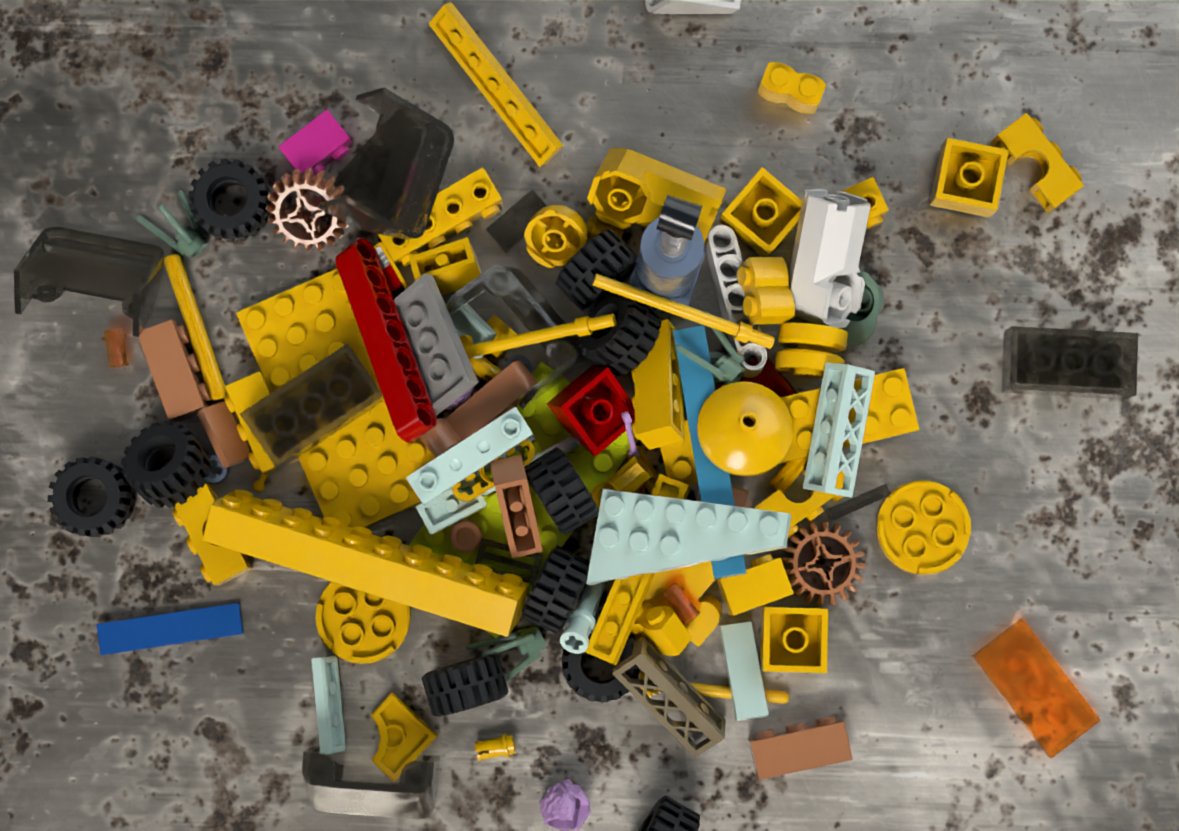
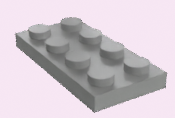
M423 274L394 299L435 415L437 416L479 382L433 275Z

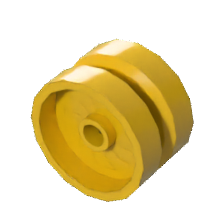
M780 324L778 342L792 349H783L776 353L775 370L802 377L823 378L826 362L844 364L845 360L832 353L846 350L848 332L843 329L818 324Z

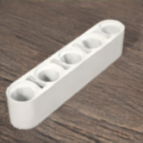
M715 226L709 233L705 244V252L722 317L737 324L741 321L751 325L747 315L744 313L743 305L736 307L728 300L731 296L739 297L742 302L745 299L742 287L737 281V272L743 260L736 234L729 226ZM716 238L724 239L728 246L725 248L717 247L713 240ZM729 267L734 270L736 275L733 277L724 276L720 269ZM752 325L754 330L761 332L760 325ZM727 334L729 342L737 353L742 357L753 355L759 362V365L750 366L743 361L740 364L746 369L743 376L746 378L757 376L767 361L766 348L749 341L743 343L734 340L733 335Z

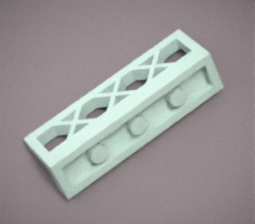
M825 363L803 489L853 497L875 371L849 364ZM856 374L863 376L861 389L857 393L854 389ZM854 407L856 411L855 421L850 424L848 414L849 410ZM848 438L850 449L849 453L844 456L842 452L843 442ZM840 471L845 476L842 489L835 488L837 474Z

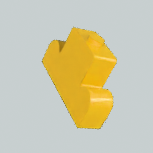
M711 561L655 573L644 599L653 607L667 606L673 609L691 635V642L698 648L717 627L723 612L722 605L716 598L707 595L702 596L715 581Z

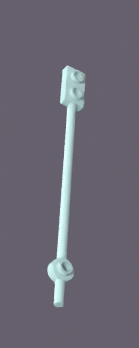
M709 352L711 364H715L724 354ZM729 353L725 355L727 358L731 357ZM745 355V356H743V357H744V359H746L747 357H749V356H751V355ZM713 374L714 384L721 383ZM571 436L536 454L533 461L555 447L567 453L581 444ZM474 479L470 482H461V487L458 489L460 494L462 492H466L468 495L473 493L472 487L476 484ZM485 482L481 483L482 488L487 486ZM495 487L473 501L462 502L453 495L452 488H450L425 505L422 503L417 505L416 509L431 536L486 507L487 503L483 497L496 489Z

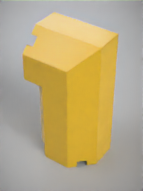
M610 148L593 179L587 199L591 205L594 203L597 209L595 213L599 220L620 229L628 228L632 223L647 228L650 223L660 217L667 195L701 205L702 209L696 226L701 231L705 243L727 189L633 150Z

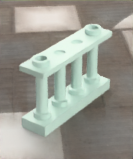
M514 407L407 476L406 479L422 504L425 505L457 483L465 481V478L474 473L476 478L480 476L479 469L484 467V473L491 469L490 462L499 456L503 459L506 458L505 452L513 447L515 448V453L521 450L518 446L519 443L526 439L532 443L535 441V438L518 409Z

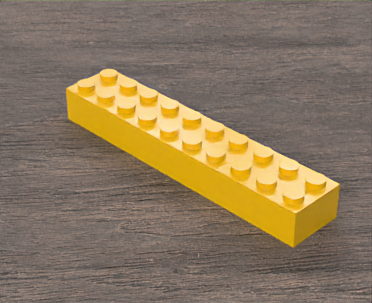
M242 489L231 491L210 506L202 541L505 637L509 636L521 618L530 583L523 582V579L518 575L510 573L501 575L492 572L490 567L482 564H474L472 566L463 563L461 558L454 555L446 554L440 556L431 553L432 550L425 546L414 545L411 547L402 544L399 538L376 536L371 534L372 531L367 528L344 526L336 518L324 517L322 519L312 516V512L307 509H290L282 506V502L269 498L261 500L252 497L253 494Z

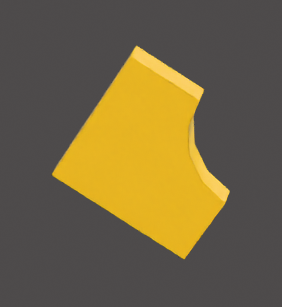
M394 692L370 715L378 726L380 736L378 751L371 761L395 782L438 737V734Z

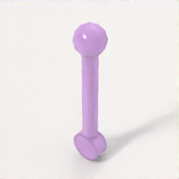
M628 411L623 412L621 415L625 423L630 445L628 455L631 459L634 456L640 457L641 452L635 444L630 414Z

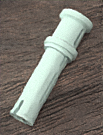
M608 581L595 585L586 584L577 609L570 613L568 617V628L560 637V644L568 652L579 654L587 650L589 645L588 636L596 626L594 616Z

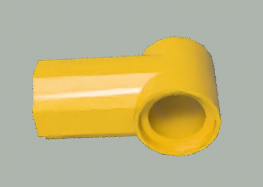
M634 456L608 480L594 487L591 496L598 509L600 508L603 489L608 490L610 488L615 491L636 493L654 477L652 470L638 456Z

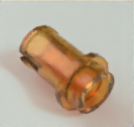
M122 328L105 330L104 337H102V341L106 343L109 369L129 366L124 342L127 335L123 334Z
M675 582L665 589L661 595L664 597L663 602L665 604L669 603L683 621V624L686 625L701 612L697 610L683 592L685 589L683 585L679 586Z

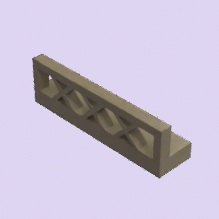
M644 636L636 640L633 645L632 655L612 669V674L695 758L725 739L726 720ZM637 665L645 673L644 679L630 678L625 671ZM647 688L661 690L666 695L665 701L651 699L647 695ZM668 709L682 711L686 715V722L672 720L667 715ZM688 731L703 732L708 738L696 745L688 737Z

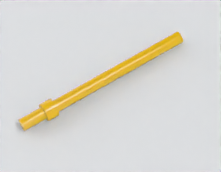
M597 273L592 282V286L733 335L734 340L743 343L749 341L771 349L775 341V337L754 330L752 325L741 321L738 324Z
M613 313L594 318L583 316L575 318V321L463 347L468 358L576 334L579 337L591 335L595 330L616 326V318Z

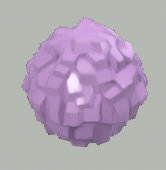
M570 779L549 787L539 801L540 813L544 818V823L555 830L561 828V831H568L569 829L578 831L591 813L590 801L586 797V793L581 789L580 785L573 784Z

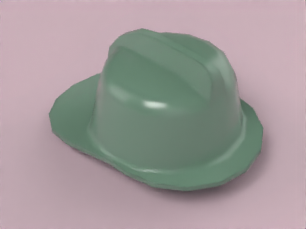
M861 270L857 273L865 281L861 307L856 314L849 313L846 319L851 321L846 327L839 328L848 332L847 344L851 346L860 345L870 338L877 323V316L882 311L885 302L881 287L867 272Z

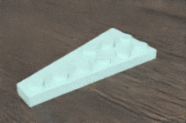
M603 489L586 584L595 585L609 580H621L635 575L652 574L694 566L708 561L725 560L739 555H751L787 548L792 515L784 512Z

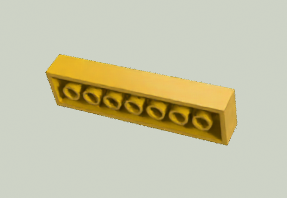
M905 368L875 375L862 444L920 430ZM862 378L854 381L856 393L861 389ZM821 388L781 397L792 417L793 439L787 454L779 464L809 456ZM854 407L849 410L848 414L850 424L855 421L856 411ZM743 419V423L747 427L754 426V422L751 419ZM685 420L684 441L662 446L660 449L667 477L687 485H693L698 483L688 420ZM848 438L843 442L842 449L850 447Z

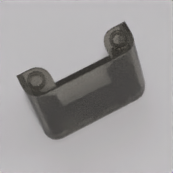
M313 746L303 752L302 774L309 802L317 811L419 820L430 816L435 809L440 756L424 754L422 760L411 761L404 766L400 774L399 784L343 780L344 764L337 763L330 754L321 753L320 746Z

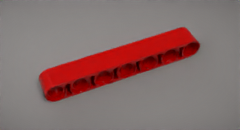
M358 238L336 256V266L394 429L403 441L412 443L433 429L437 424V418L377 253L370 242L366 239Z

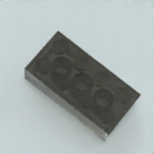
M1011 326L1004 331L1002 393L1129 399L1137 396L1138 333Z
M346 344L241 412L240 416L276 471H279L382 403L383 395L349 344Z

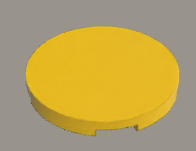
M928 480L913 481L896 488L883 501L876 519L877 540L885 556L898 568L914 574H934L954 565L964 553L971 534V519L963 500L948 487Z
M330 582L325 588L316 607V626L324 645L338 657L352 663H373L391 655L405 640L411 623L410 606L335 582Z

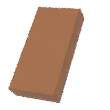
M225 401L202 408L197 412L223 469L250 459L248 453L251 451L246 441H242L236 428L237 422Z

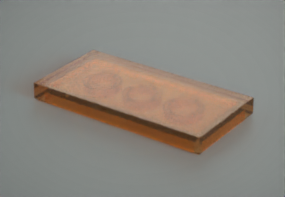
M1019 619L971 656L1048 758L1052 759L1101 721L1024 619Z

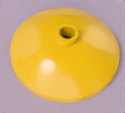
M734 382L720 387L706 399L698 415L697 436L704 454L715 466L733 475L755 476L773 469L783 460L792 443L793 422L786 404L775 392L757 383ZM743 419H751L754 422V426L747 427L743 423Z

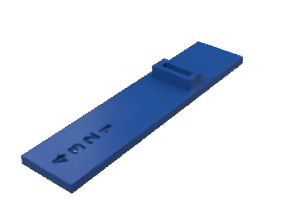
M239 603L96 624L100 656L243 634Z

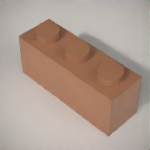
M171 319L136 332L168 420L174 423L197 415L199 410L208 407L207 401H210L211 398L206 384H200L197 372L201 370L197 358L194 354L190 355L186 343H189L190 339L184 325L179 326L177 322Z
M517 455L490 462L511 557L516 558L542 552V544L522 456Z
M827 716L816 719L817 725L805 727L804 722L785 726L786 731L774 734L773 729L755 732V738L748 739L756 777L761 780L853 760L845 722L836 720L835 716Z

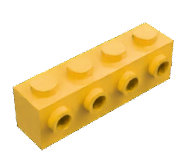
M482 167L375 230L396 266L400 264L408 266L410 265V256L419 254L428 248L431 250L442 246L447 242L445 238L454 233L461 235L469 231L473 227L472 223L481 217L486 220L499 213V207L503 205V201L485 169Z
M668 319L661 321L659 336L647 358L631 371L632 379L635 383V394L632 395L635 421L632 423V429L636 439L641 440L649 450L684 441L683 388L673 330L677 329Z

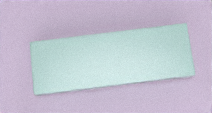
M752 622L720 626L719 630L736 721L767 717L769 714Z
M337 656L313 658L311 660L320 755L345 751L346 743Z

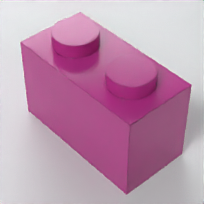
M327 109L279 145L278 148L294 169L299 168L304 175L306 169L311 167L314 176H317L320 170L325 172V167L332 161L338 162L344 159L351 150L349 148L353 146V143Z

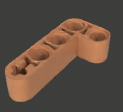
M521 360L514 361L447 418L437 419L436 426L422 435L420 439L434 458H437L506 412L517 407L540 384Z

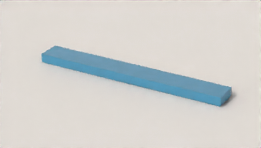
M704 325L673 330L675 346L681 345L711 364ZM676 350L701 502L735 506L730 473L721 470L707 458L697 436L699 412L706 399L715 391L713 373ZM743 555L729 557L720 561H711L714 580L747 574Z

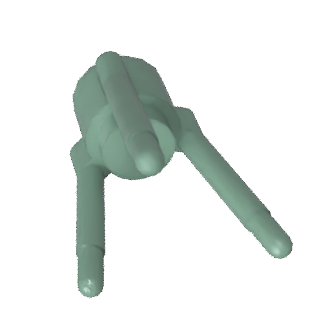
M179 190L177 193L194 229L190 226L183 228L164 205L160 204L158 206L160 212L178 232L175 237L178 243L141 215H136L135 218L138 222L174 248L181 257L186 255L191 259L202 252L208 245L205 240L208 235L194 219V214L190 211V203L182 190Z
M713 329L731 357L727 358L723 355L714 366L683 346L676 345L677 351L713 373L725 385L739 382L746 371L740 365L744 358L736 352L725 334L719 330Z
M537 625L512 632L508 637L500 635L497 639L492 637L466 645L467 650L509 641L482 652V656L497 654L516 646L522 656L528 654L524 660L505 675L506 682L531 662L541 658L539 651L546 648L545 641Z

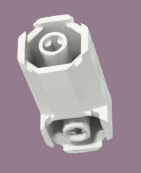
M826 189L804 190L788 274V286L791 289L795 304V317L818 325L844 328L851 321L846 319L849 313L856 314L861 307L865 281L857 273L860 272L858 265L871 205L867 203V199L846 192L837 191L836 195L827 194L828 190Z

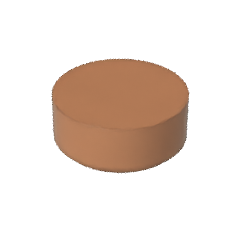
M460 521L451 529L450 541L457 550L471 552L481 544L482 532L474 522Z

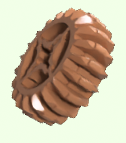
M311 167L306 169L304 175L299 168L293 171L292 176L285 173L281 178L282 182L276 181L273 185L275 191H271L268 195V200L271 203H268L266 206V211L272 213L268 218V223L278 224L274 229V234L283 232L285 234L282 239L283 243H287L290 239L295 241L293 244L294 249H298L301 244H304L308 252L311 251L314 244L319 251L323 250L325 243L332 246L335 244L336 238H342L345 233L343 228L349 226L350 221L346 217L350 216L352 210L345 205L349 203L350 198L349 196H340L344 191V185L335 187L333 185L336 180L335 176H331L329 180L323 178L325 175L324 170H320L317 176H314ZM296 190L298 195L296 197L297 204H294L291 209H287L286 197L289 193ZM313 191L321 194L323 197L316 196ZM332 210V223L325 228H321V216L325 215L327 211ZM295 222L301 223L305 228L297 225Z
M822 521L820 531H818L815 522L809 523L811 533H808L803 526L799 527L798 532L802 538L799 539L795 535L788 537L795 545L793 548L790 546L782 548L784 552L790 553V558H781L783 564H789L790 569H785L787 575L791 574L793 579L789 580L791 587L795 584L799 586L795 590L794 596L799 597L804 591L807 592L805 603L809 604L815 595L817 596V606H823L825 596H827L830 605L836 604L835 594H838L840 599L847 600L848 597L844 589L847 588L851 592H856L857 588L851 581L853 579L861 582L863 581V576L856 574L855 571L856 569L866 568V564L856 563V558L865 555L864 551L855 553L853 551V548L858 546L860 541L858 539L850 543L847 541L852 533L850 530H846L842 535H839L841 525L838 523L833 526L832 531H829L828 521ZM821 537L837 542L845 553L839 555L830 554L826 550L825 544L822 543ZM812 540V558L808 562L798 565V556L802 547ZM821 554L823 559H837L836 562L830 563V566H826L828 570L825 573L822 568H808L809 565H813L815 561L819 560L817 557ZM847 562V571L844 578L834 587L832 582L834 580V568ZM806 572L816 573L820 581L823 582L824 590L811 587L803 580L800 574Z

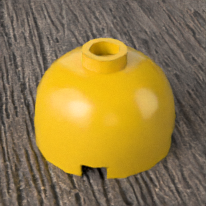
M553 204L541 208L531 217L524 232L528 254L537 263L547 268L566 265L587 243V227L584 219L568 206Z

